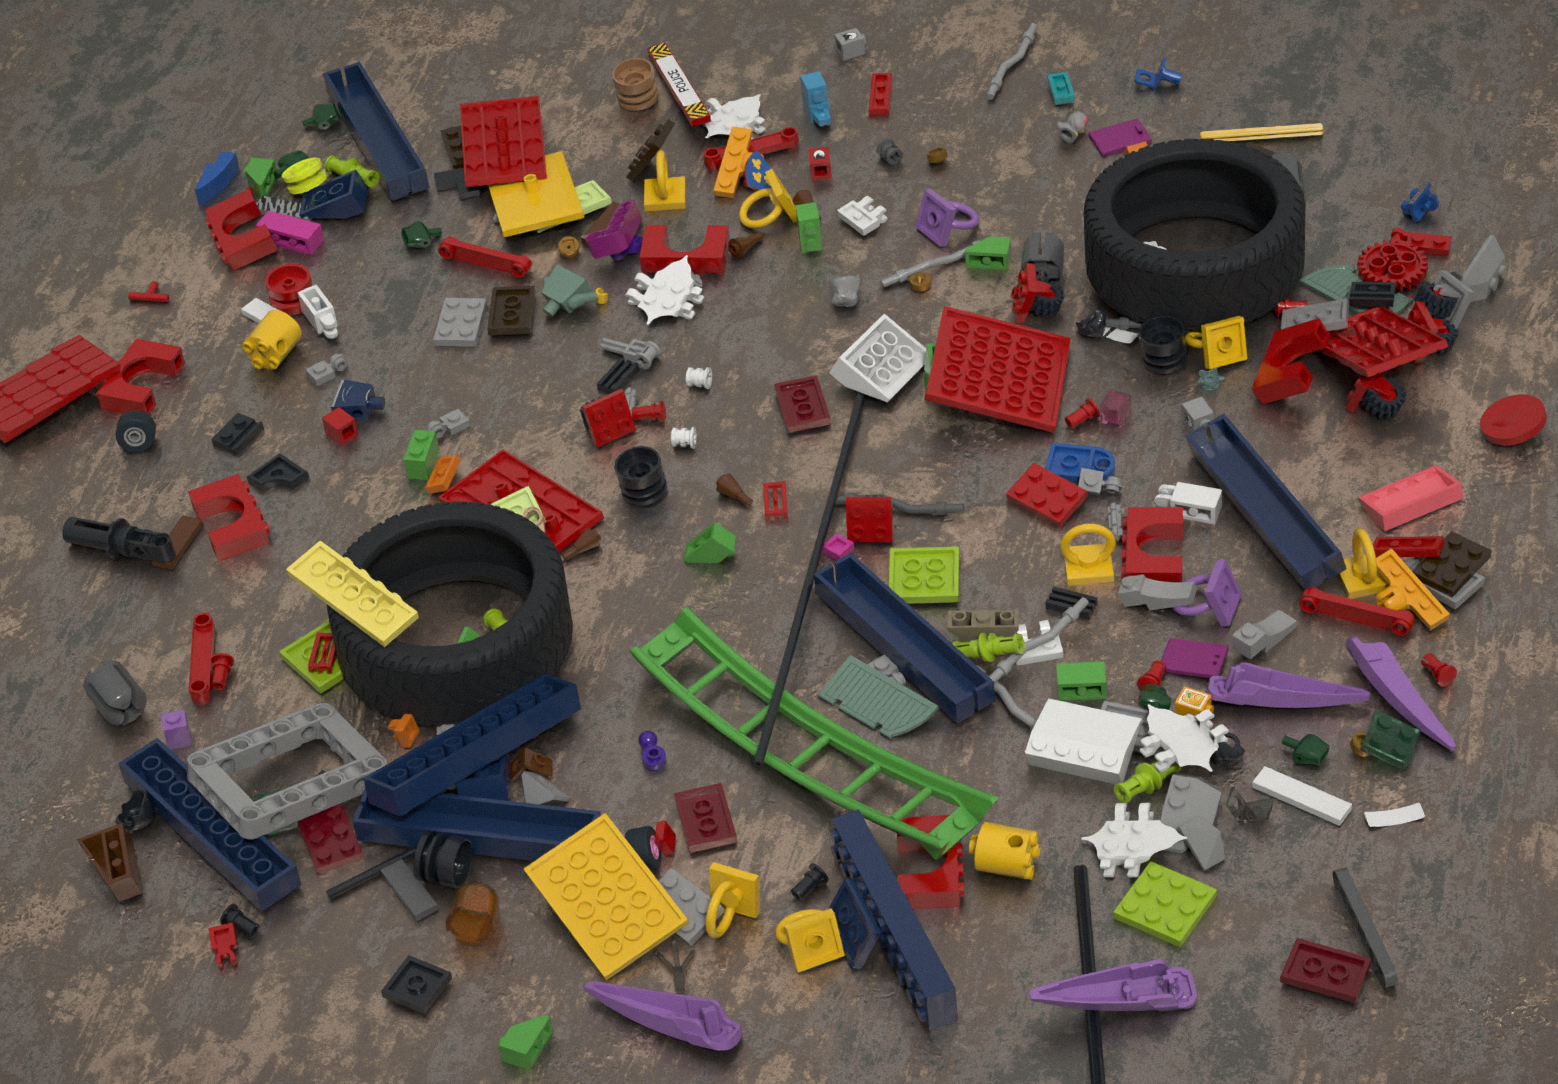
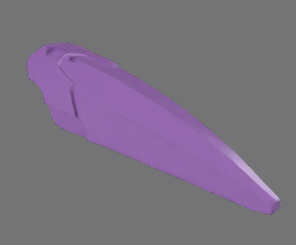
M1356 635L1346 640L1347 650L1376 690L1413 726L1448 750H1456L1452 737L1405 675L1389 646L1383 642L1362 643Z
M1243 662L1236 665V667L1231 666L1228 676H1212L1206 692L1215 701L1238 705L1247 704L1280 708L1336 706L1367 701L1370 697V692L1361 688L1312 679Z
M1163 959L1139 964L1135 962L1043 985L1029 991L1030 1000L1034 1002L1098 1011L1157 1010L1162 1012L1189 1009L1197 1001V992L1190 971L1182 967H1171Z
M587 982L584 985V990L623 1016L665 1035L687 1041L692 1045L718 1051L729 1050L736 1046L742 1037L741 1025L730 1020L720 1003L714 999L603 982Z

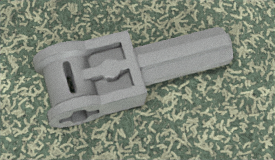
M603 338L600 344L601 349L622 354L625 362L629 360L632 364L638 363L639 367L645 370L649 369L654 358H658L661 354L659 346L651 341L643 342L633 339L630 344Z

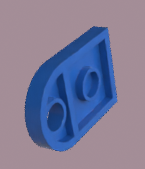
M1061 443L1051 444L1045 469L1073 483H1079L1081 468L1104 472L1103 481L1113 476L1115 472V459L1108 450L1100 447ZM1101 465H1107L1108 467H1106V468H1101V467H1099V466H1101Z

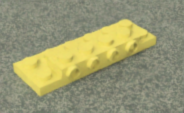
M322 541L315 544L286 569L289 577L384 647L419 618L418 612L403 602L397 593L388 591L382 582L373 580L364 569H358L349 558H343Z

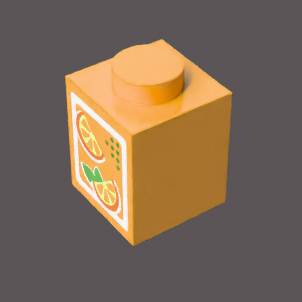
M1185 686L1175 701V713L1185 716L1191 714L1196 716L1207 709L1212 713L1214 711V706L1211 705L1210 694Z

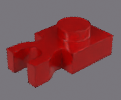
M233 922L208 928L211 950L213 954H217L216 964L218 968H223V960L225 958H230L232 965H236L237 959L232 950L238 949Z

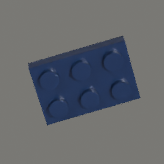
M844 879L828 909L831 908L835 913L847 960L852 969H861L882 932L854 879Z

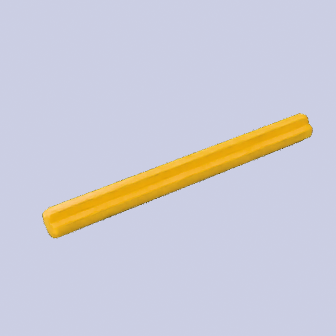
M1315 123L1200 132V139L1234 142L1323 135V125Z

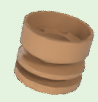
M630 58L615 66L612 71V78L616 88L618 103L622 108L630 111H640L656 103L659 92L655 81L654 69L649 61L642 58Z

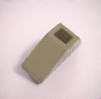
M1019 610L948 611L947 630L964 642L975 639L979 640L981 633H986L987 637L990 633H995L997 637H1010L1019 630Z

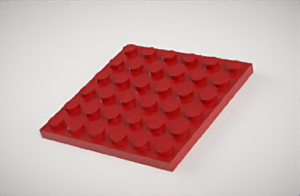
M944 306L924 400L1054 433L1071 338Z

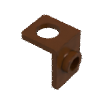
M524 748L510 763L511 781H515L525 769L550 778L552 776V759ZM520 761L519 768L516 771V766Z

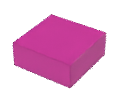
M836 533L824 544L822 553L835 560H839L854 550V542Z

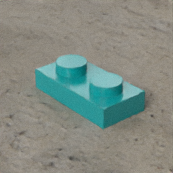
M1068 73L1048 74L1047 81L1055 105L1075 102V94Z

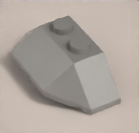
M1489 235L1460 280L1475 292L1471 302L1486 299L1491 291L1496 290L1499 279L1504 278L1507 271L1505 255L1493 235Z
M1181 773L1173 774L1162 810L1161 823L1174 828L1180 835L1182 834L1178 827L1198 816L1214 825L1221 799V791L1203 777ZM1185 839L1163 851L1183 853L1189 846Z

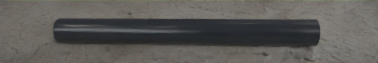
M412 847L327 890V896L331 900L380 875L381 869L402 859L406 862L414 858L415 848Z

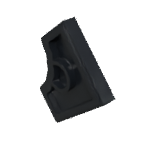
M279 453L248 475L247 481L262 492L277 486L294 489L307 480L309 474L306 470Z

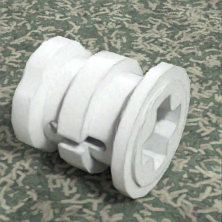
M689 367L686 372L687 386L692 387L695 385L696 387H702L704 385L705 389H709L712 384L711 368L707 367L705 370L703 368H696L694 370L693 367Z
M692 427L691 430L687 428H681V430H678V428L672 429L671 444L673 447L680 445L686 448L689 445L691 449L695 448L697 440L695 427Z

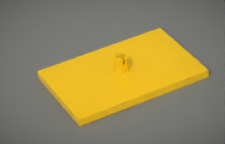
M562 151L545 155L547 179L538 180L536 175L529 174L523 178L524 181L488 185L504 237L584 218L583 210Z
M606 813L524 868L526 875L606 981L689 924L686 916Z

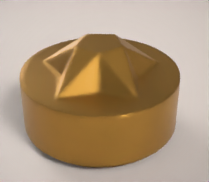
M937 147L930 150L926 156L929 163H941L948 157L946 148Z
M571 236L562 238L558 244L559 253L565 258L575 257L579 252L577 239Z
M917 272L911 275V289L918 292L928 290L931 287L930 275L925 272Z
M1357 732L1350 741V747L1355 754L1367 757L1376 748V741L1367 732Z

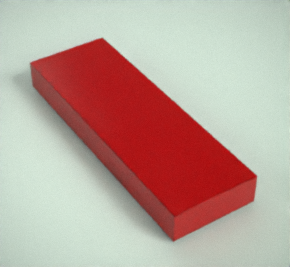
M872 73L869 116H889L892 73Z
M1443 536L1377 537L1373 543L1376 558L1390 549H1393L1400 558L1439 557L1445 542Z

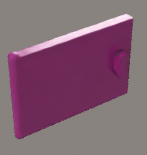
M1138 119L1088 133L1103 156L1124 151L1127 146L1145 141L1147 144L1152 143L1151 137Z
M1169 638L1161 661L1167 667L1165 672L1211 678L1212 676H1219L1229 646Z

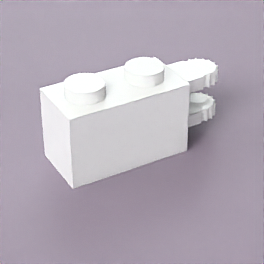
M314 285L297 292L301 310L317 333H324L330 339L337 337L338 330L336 327L338 325L334 307L319 287Z
M1177 482L1176 486L1163 484L1159 487V495L1157 494L1154 500L1156 505L1161 507H1183V519L1216 524L1222 508L1221 489Z

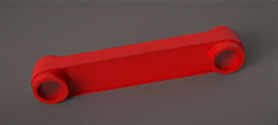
M786 127L781 132L751 139L748 152L754 153L758 150L760 154L764 155L783 149H795L799 143L798 132L793 127ZM726 146L721 148L712 147L704 151V165L708 170L720 168Z
M452 236L445 238L438 248V253L444 259L452 258L510 273L517 278L526 276L532 267V261L525 255L517 256L466 243Z
M1308 587L1300 598L1299 606L1306 613L1312 614L1316 612L1392 631L1398 636H1406L1414 624V615L1407 610L1397 611L1321 592L1315 587Z
M199 613L193 619L189 694L191 700L196 705H204L211 699L213 672L211 658L214 655L215 625L213 618L208 613Z

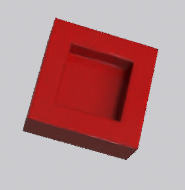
M666 820L659 821L656 824L654 842L664 856L674 854L676 834Z

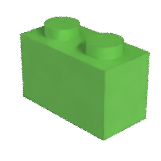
M816 202L795 205L798 236L802 253L823 250L820 218Z
M414 430L403 459L407 479L429 480L439 453L436 431Z
M1104 661L1056 664L1058 701L1106 699Z

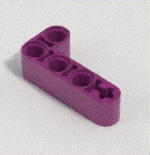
M627 200L621 203L606 229L591 233L585 238L594 259L622 252L629 247L642 221L635 200Z

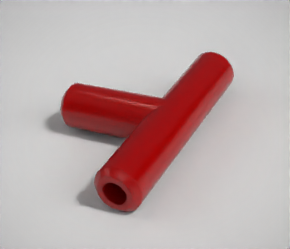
M152 281L146 293L129 292L128 299L168 302L169 295L157 294L156 290L159 284L156 281Z

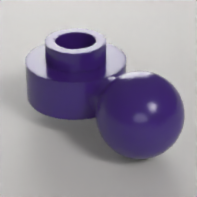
M634 235L627 249L612 254L610 257L615 261H620L625 257L626 253L640 252L643 238Z
M642 732L638 742L644 749L642 752L644 767L651 771L662 769L666 764L665 750L660 746H656L657 736L654 732Z

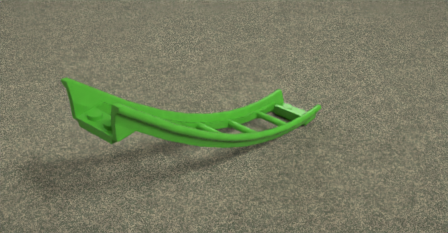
M686 606L674 623L642 648L635 646L630 653L651 676L656 677L695 713L755 756L758 744L748 738L746 734L766 719L776 683L734 651ZM695 643L718 665L686 689L663 667ZM726 671L768 704L739 729L734 728L695 697L700 690ZM786 690L783 691L778 711L819 739L789 763H786L769 751L766 752L764 763L834 804L851 812L859 809L863 818L919 842L935 860L945 855L982 822L991 807L999 800L996 796L930 771L869 742L815 711ZM828 744L869 766L867 770L840 792L797 769ZM879 772L920 791L890 817L849 798V796ZM930 796L959 807L929 834L901 822L904 817Z

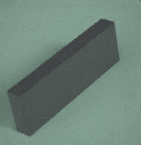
M402 859L380 870L382 877L416 921L438 910L437 903L415 878V875Z

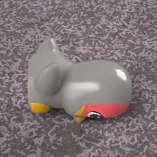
M1077 111L1068 117L1067 122H1057L1058 135L1064 141L1073 143L1078 134L1084 132L1083 129L1088 121L1086 115Z

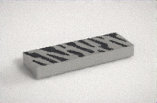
M262 196L256 203L261 215H265L268 211H273L307 221L312 220V218L299 216L301 203Z

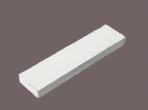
M1264 766L1252 782V788L1339 826L1352 810L1351 803Z

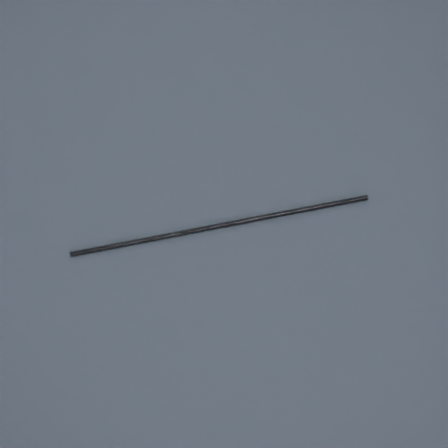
M857 392L753 765L756 768L763 766L813 587L814 573L818 569L866 394Z

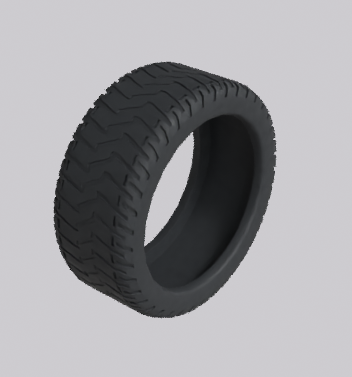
M1179 139L1171 140L1167 143H1156L1152 147L1145 146L1138 149V152L1132 151L1126 154L1125 158L1120 157L1118 160H1115L1113 165H1109L1103 170V173L1099 174L1090 187L1084 202L1083 211L1086 272L1091 285L1099 297L1113 310L1116 309L1117 313L1124 317L1126 315L1129 316L1130 320L1144 323L1156 316H1172L1181 320L1185 327V332L1188 330L1191 332H1202L1201 325L1236 316L1244 317L1245 324L1275 309L1278 303L1284 301L1293 292L1301 278L1305 263L1306 204L1304 195L1291 172L1278 160L1273 159L1264 152H1260L1252 147H1246L1243 144L1214 139H1184L1183 141ZM1187 217L1224 219L1241 224L1257 232L1252 238L1234 246L1198 252L1165 250L1145 244L1132 237L1141 229L1158 222Z
M464 501L420 506L416 510L409 509L400 513V516L397 514L385 519V523L382 524L380 522L370 528V532L366 531L363 533L362 536L357 538L358 541H354L348 547L347 552L342 555L343 558H349L358 569H364L373 580L382 582L388 591L397 593L402 600L430 586L453 581H481L498 584L518 593L525 599L523 606L513 617L494 631L471 641L447 646H420L403 643L394 639L384 647L327 605L329 623L343 677L350 688L366 704L370 705L374 710L392 717V719H401L404 714H412L416 724L420 726H430V724H433L434 727H440L443 724L456 725L545 673L555 676L565 660L572 640L573 622L563 561L558 549L550 538L536 524L520 514L496 505H485L484 503L476 502L467 503Z

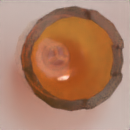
M469 882L458 888L445 922L447 932L450 931L455 935L457 942L478 946L481 941L487 939L490 941L496 930L500 909L499 896L496 891L488 884L482 882Z

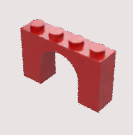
M249 189L205 209L208 217L205 219V222L225 265L230 264L233 271L278 250L266 224L242 235H231L238 226L261 215Z
M646 225L639 256L641 273H657V271L663 270L671 263L677 262L687 255V262L691 267V272L694 274H724L730 240L728 225H708L703 244L687 252H677L667 248L669 242L667 225Z
M1319 318L1274 332L1251 388L1262 404L1308 391L1313 376L1304 363L1300 361L1288 364L1301 355L1325 348L1330 333Z
M136 338L132 345L128 347L122 359L118 361L120 363V371L107 378L102 387L98 389L97 399L101 409L122 414L132 410L150 414L156 406L152 388L132 385L129 382L140 374L150 372L176 376L185 364L181 347Z
M239 474L188 491L192 508L198 519H205L228 511L242 514L234 523L208 532L211 546L218 562L270 544L267 536L271 534L268 523L266 521L262 522L264 520L260 508H255L257 507L256 500L253 494L249 495V486L246 481L242 482Z
M1128 507L1127 517H1123V530H1127V533H1122V547H1126V549H1122V563H1126V565H1121V579L1128 576L1145 575L1146 578L1157 581L1182 582V556H1153L1140 550V547L1153 540H1183V507Z
M950 815L904 817L901 822L929 834ZM897 833L898 853L928 852L919 842ZM962 843L956 844L942 856L945 862L937 870L922 874L898 875V883L913 910L960 907V897H965L964 882H959V878L964 877L963 862L958 863V859L963 858Z

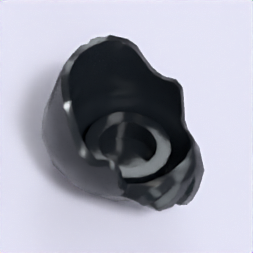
M140 789L134 791L130 800L121 805L122 813L117 815L115 823L116 825L123 823L126 830L130 831L145 828L152 823L155 818V808L148 795Z

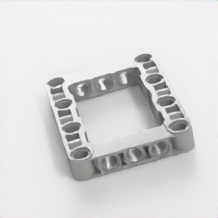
M319 703L190 754L187 757V779L241 837L255 839L362 795L365 790L363 778L387 765V760L332 705ZM313 739H323L330 746V750L336 752L345 764L257 801H253L228 776V773L233 771L236 773L260 763L263 759L273 755L278 756L298 748L301 744Z

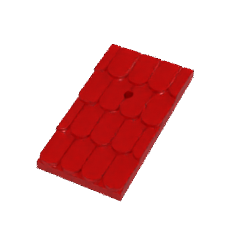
M539 96L460 104L466 187L524 181L523 178L529 174L536 175L538 180L547 179Z
M1374 307L1348 317V328L1340 331H1328L1330 336L1325 348L1321 349V352L1339 360L1341 364L1352 368L1354 372L1371 377L1377 373L1395 368L1397 365L1400 366L1418 359V357L1421 358L1437 350L1447 348L1448 344L1446 339L1385 307Z
M77 335L51 349V353L28 364L26 369L1 381L0 440L7 443L120 371V363L81 335Z
M504 449L439 496L441 503L464 501L467 503H484L486 505L492 504L529 486L546 520L545 534L553 542L558 552H561L563 548H566L578 539L587 527L591 529L596 523L604 519L602 511Z

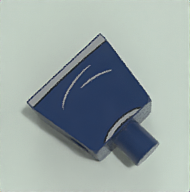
M341 379L331 404V411L340 407L355 418L356 422L368 421L373 410H384L385 398L375 397L374 388L371 384Z

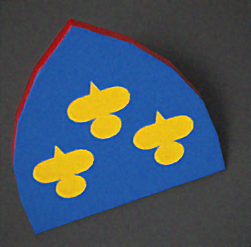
M758 150L747 159L744 171L745 179L743 180L745 187L756 191L772 188L765 174L771 168Z

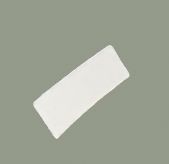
M1111 327L1105 328L1103 336L1110 330ZM1116 328L1106 337L1123 343H1131L1139 333Z
M1420 803L1387 811L1364 812L1370 827L1398 825L1425 817Z

